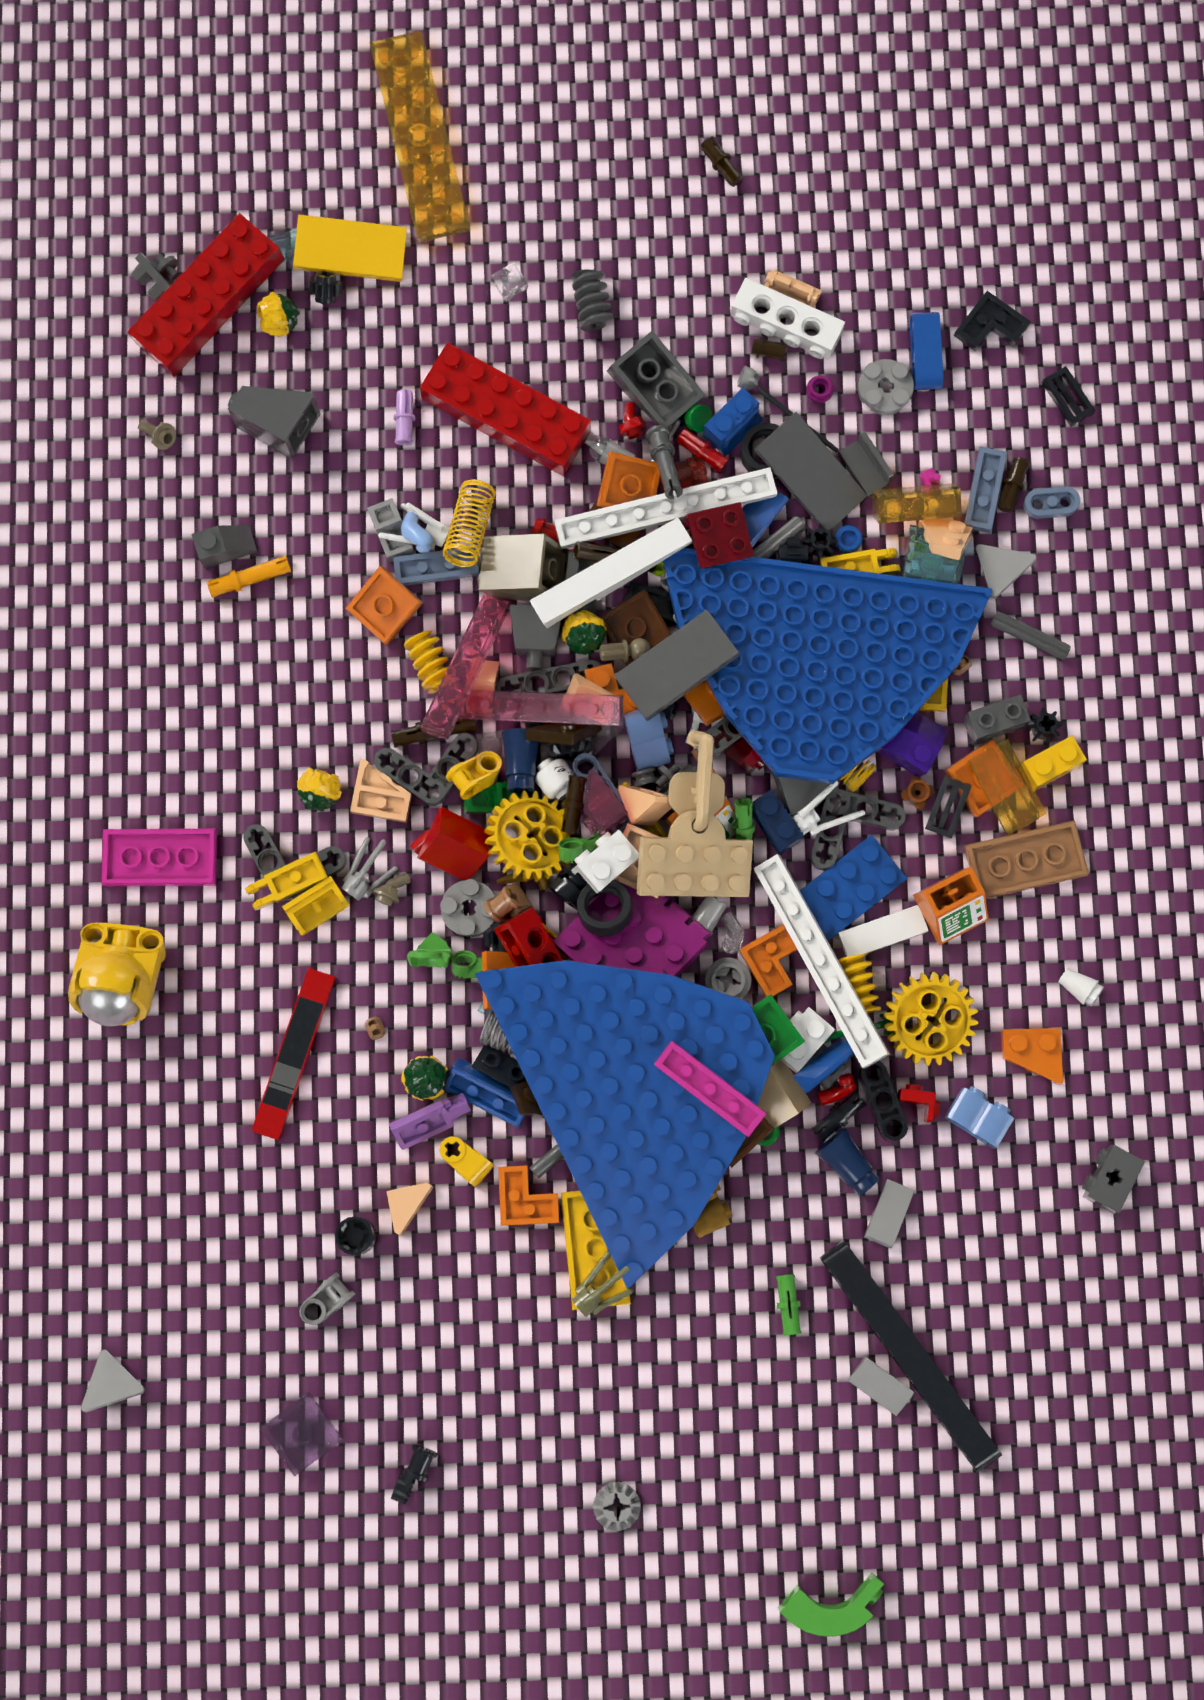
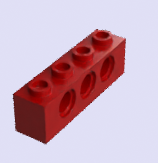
M533 907L516 914L494 928L515 967L563 961L555 942L548 935L541 917L535 912Z

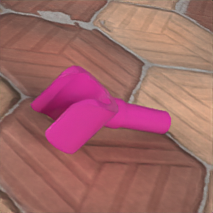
M935 468L928 469L920 474L925 489L932 484L941 483V476L936 473Z

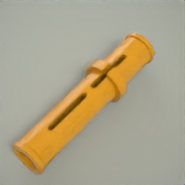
M284 555L237 572L235 570L229 571L230 574L208 580L206 583L211 597L214 598L234 590L239 592L242 591L241 588L288 572L290 573L291 569L287 557Z

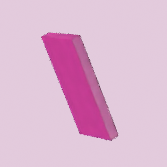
M216 828L103 829L101 885L103 887L216 886L218 830Z

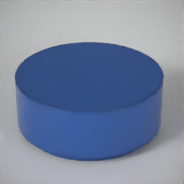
M851 525L839 528L834 539L838 540L835 547L842 554L857 552L862 544L860 530Z

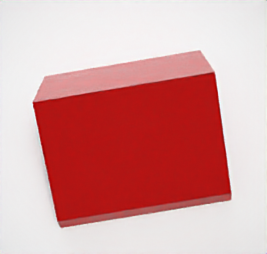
M439 807L417 859L465 881L470 879L489 857V845L485 844V841L490 835L484 833L485 828L443 807Z

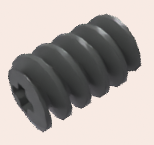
M590 269L572 273L570 277L573 281L572 288L575 291L574 298L577 301L576 308L579 311L578 319L581 322V330L593 332L604 328L607 322L613 319L612 313H605V311L611 308V304L603 302L609 298V294L607 292H600L607 288L606 282H599L605 278V273Z

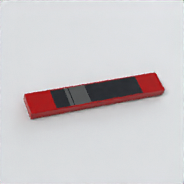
M311 968L307 969L251 1129L252 1132L280 1141L336 980L335 976Z

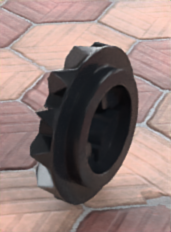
M585 739L575 745L552 743L547 746L548 755L557 759L576 758L582 753H590L592 751V742Z

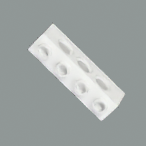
M746 277L731 306L730 316L737 323L758 328L762 334L769 337L776 336L790 347L803 348L811 356L818 359L825 358L830 360L845 325V321ZM757 307H764L768 312L760 314L755 309ZM789 318L793 323L784 325L780 322V319ZM814 329L818 334L809 336L805 333V330Z

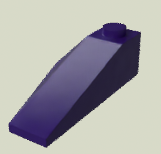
M916 713L899 734L877 752L913 775L920 777L928 773L938 756L947 729L925 715Z

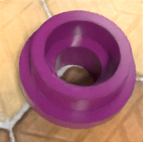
M825 376L811 378L806 387L807 396L816 403L827 402L834 392L832 381ZM822 387L825 392L818 394L815 388Z

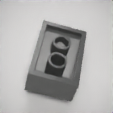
M653 330L615 361L607 370V373L622 391L657 425L670 426L705 396V393Z

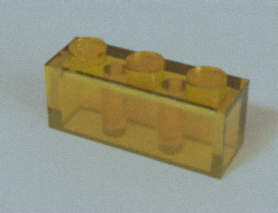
M955 483L872 490L873 518L878 524L962 516L961 488Z

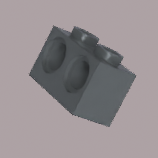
M1020 694L970 711L966 714L963 721L972 745H976L1023 729L1029 724L1031 719Z

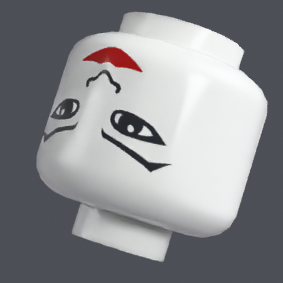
M550 757L538 765L539 772L535 777V781L549 799L557 798L560 801L567 795L568 776L575 775V773L564 759L553 761Z

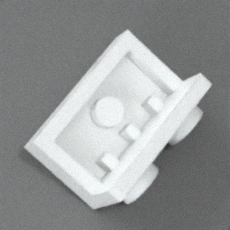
M620 830L616 831L613 835L606 832L595 842L598 848L592 853L586 849L574 860L578 865L571 871L574 874L579 872L596 893L600 892L639 858V852Z
M810 1007L804 1013L798 1011L790 1020L805 1042L781 1059L795 1073L799 1072L835 1031L829 1023Z

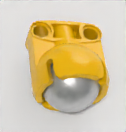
M113 923L87 924L82 928L80 934L81 944L68 990L69 1003L75 1011L80 1014L84 1013L91 1021L103 1026H127L136 1023L138 1019L142 1021L150 1012L161 963L166 957L162 934L156 930ZM151 946H155V947H156V948H154V949H147V948H149V947H151Z

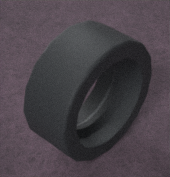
M767 422L757 424L749 429L743 437L740 457L743 466L748 472L769 468L767 465H761L754 461L750 449L754 440L759 437L769 436L779 425Z
M613 880L600 892L596 893L587 884L581 890L577 899L578 916L583 927L591 934L600 937L613 936L622 932L629 925L632 917V902L627 889L621 883ZM600 894H611L619 898L622 910L617 918L607 922H600L590 917L588 912L589 902Z

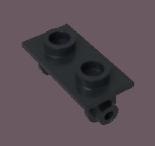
M484 1044L472 1065V1068L509 1088L527 1081L516 1059L495 1048H491L489 1045Z

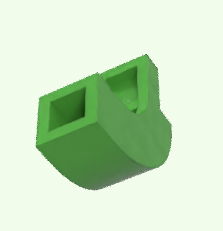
M871 1572L849 1599L836 1605L821 1604L813 1600L796 1585L778 1606V1610L792 1624L808 1633L818 1636L848 1634L862 1627L873 1617V1614L865 1606L868 1603L873 1605L883 1593L881 1587L884 1583Z

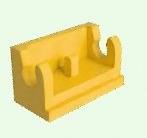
M329 876L283 905L282 908L300 935L304 936L350 905L333 878Z

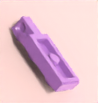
M461 1093L430 1104L390 1123L389 1126L401 1150H404L453 1127V1122L459 1119V1116L470 1112L471 1109L466 1097Z

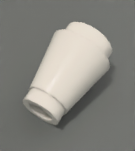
M1068 968L1058 982L1083 1005L1086 1003L1089 1006L1095 1003L1104 988L1098 984V980Z

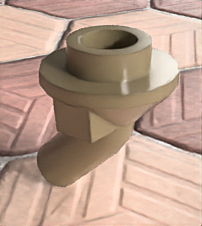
M141 419L137 429L151 435V443L160 450L170 448L176 440L175 427L169 423L161 422L159 426H155Z
M404 873L388 880L385 885L373 889L372 893L377 895L375 900L387 906H391L392 903H399L397 888L411 882L410 876Z

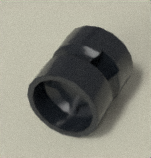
M573 860V863L569 861L565 865L564 875L558 874L548 887L566 904L577 910L579 894L588 883L579 872L574 874L571 871L578 865Z
M354 1216L344 1219L337 1226L335 1232V1241L339 1249L350 1255L367 1253L373 1248L377 1239L376 1228L373 1223L362 1217Z

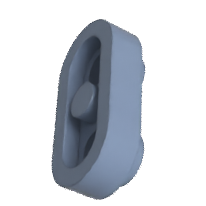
M1071 487L1034 489L1027 494L1023 508L1026 514L1034 519L1066 517L1074 514L1078 509L1080 495ZM1061 500H1066V501H1068L1069 506H1068V507L1062 506V505L1060 504V501H1061ZM1033 503H1040L1042 508L1035 509Z

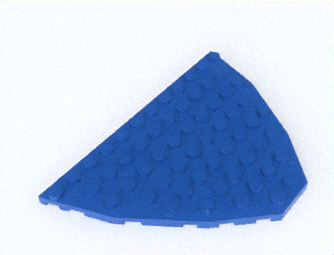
M683 548L662 561L677 628L680 629L699 614L708 610L740 654L735 660L706 679L724 715L776 777L834 784L893 740L958 667L992 593V588L758 557L700 569L695 549Z
M570 960L477 972L475 975L618 1271L625 1266L630 1268L622 1276L626 1287L629 1288L695 1225L746 1138L744 1133L665 1074L654 1063L673 1040L758 1105L775 1056L766 1035L748 1001L671 974Z

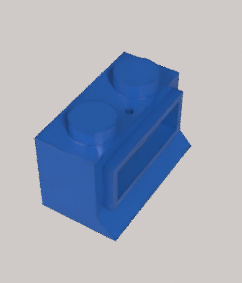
M742 387L704 425L703 437L726 457L743 440L747 431L763 420L759 413L760 403Z

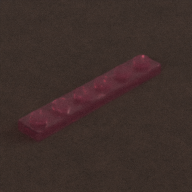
M483 594L420 725L421 732L446 740L449 739L510 609L508 601Z
M459 690V719L622 725L623 695Z

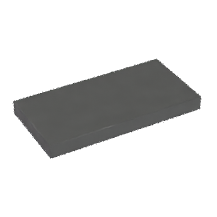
M797 412L789 416L754 449L818 525L822 524L823 529L827 531L833 529L868 496Z
M705 610L620 670L614 677L645 720L649 721L735 660L740 654L708 610Z

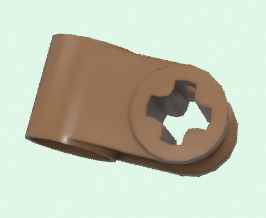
M517 882L506 885L495 898L484 902L487 914L498 923L506 921L516 914L533 907Z

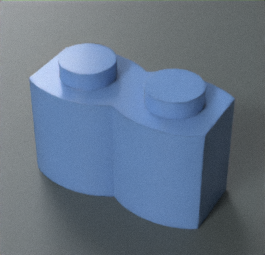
M639 710L623 713L637 770L641 771L671 763L669 755L674 754L671 739H665L663 729L668 728L664 711L658 713L649 721L645 720Z
M973 1086L969 1089L961 1088L944 1118L989 1147L997 1148L1014 1120V1117L1009 1115L1011 1110L997 1101L994 1105L984 1099L986 1094Z

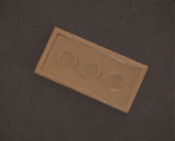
M1075 820L964 846L968 866H972L985 891L986 899L1089 875Z

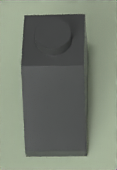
M218 525L191 534L199 560L205 569L258 552L249 525Z

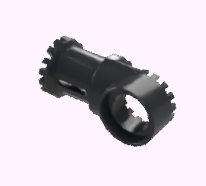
M412 1445L413 1454L408 1467L404 1468L402 1474L400 1473L391 1496L392 1500L407 1504L408 1499L406 1498L410 1497L408 1493L412 1492L411 1489L414 1487L412 1485L415 1484V1480L428 1481L427 1472L432 1459L437 1457V1452L429 1448L425 1450V1447L420 1445Z

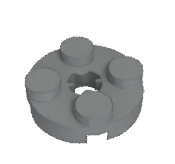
M890 359L869 363L861 374L858 383L860 400L871 408L872 412L879 415H892L899 412L910 401L914 389L913 378L906 364ZM886 381L893 386V390L890 388V393H884L883 388H879L878 384Z
M473 879L453 884L445 892L440 904L444 923L453 933L460 936L476 937L486 933L490 929V925L494 924L495 921L487 914L484 902L495 898V895L488 886ZM469 901V904L471 901L476 903L474 907L476 913L472 916L469 913L467 916L462 913L464 910L463 904Z

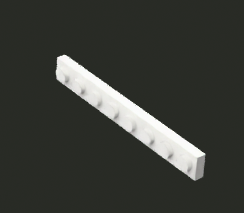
M771 468L683 488V493L678 498L676 492L673 491L675 499H669L663 493L556 519L554 524L560 547L564 549L574 546L577 541L589 543L667 524L676 518L682 520L687 514L737 502H741V505L777 497Z
M777 854L753 868L862 1068L865 1069L890 1055L781 856Z

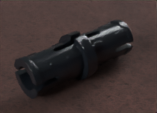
M853 1091L839 1106H833L829 1110L830 1113L811 1128L815 1135L826 1128L818 1135L822 1142L840 1126L845 1127L848 1124L847 1120L867 1105L862 1098L854 1105H851L860 1096L856 1091Z

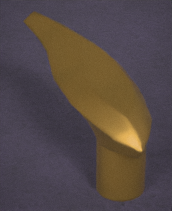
M513 873L496 880L497 884L524 882L523 874H519L513 879ZM533 875L530 876L528 881L534 879ZM543 875L537 882L541 891L549 888V880Z

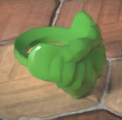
M430 933L416 950L409 951L407 959L412 967L437 966L447 968L452 957V950L439 935Z

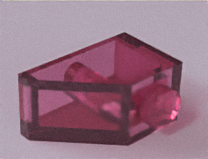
M592 768L588 772L583 809L586 819L582 822L592 835L597 832L602 837L606 832H610L626 820L628 812L595 769Z

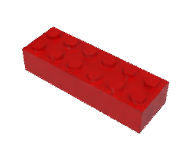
M239 213L127 331L135 344L169 374L175 377L285 260L280 248Z
M448 342L419 388L422 400L563 477L591 433L590 419Z

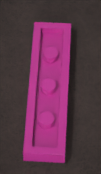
M673 1040L654 1063L656 1067L748 1137L767 1113Z

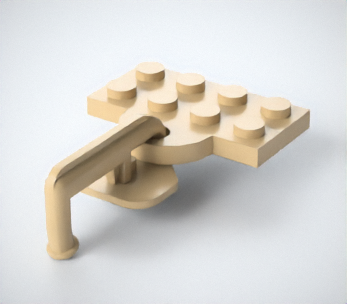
M691 731L687 737L688 743L692 747H699L697 772H679L670 780L668 803L678 814V817L671 825L668 837H640L637 894L640 896L749 897L753 840L726 839L723 825L714 816L722 808L725 795L724 780L718 774L712 773L714 738L712 735L701 731Z

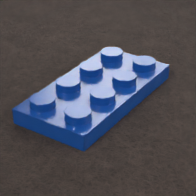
M870 835L802 888L800 892L824 936L829 941L908 878L873 835Z

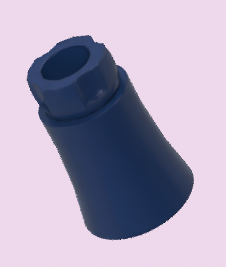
M512 728L501 732L505 755V778L508 782V791L512 793H522L523 791L530 793L534 790L539 742L526 740L525 729L527 728Z
M846 1127L830 1137L815 1152L848 1187L851 1186L858 1196L867 1192L880 1179L871 1169L872 1165L854 1143Z

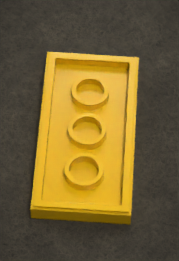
M298 214L293 269L311 272L329 271L336 275L402 282L407 227Z
M580 1191L561 1193L571 1300L577 1294L575 1289L584 1282L600 1259L609 1251ZM610 1256L587 1289L591 1286L595 1290L598 1289L618 1272L612 1256ZM622 1278L600 1295L603 1300L599 1303L629 1289ZM630 1295L610 1306L631 1304ZM572 1301V1310H579Z

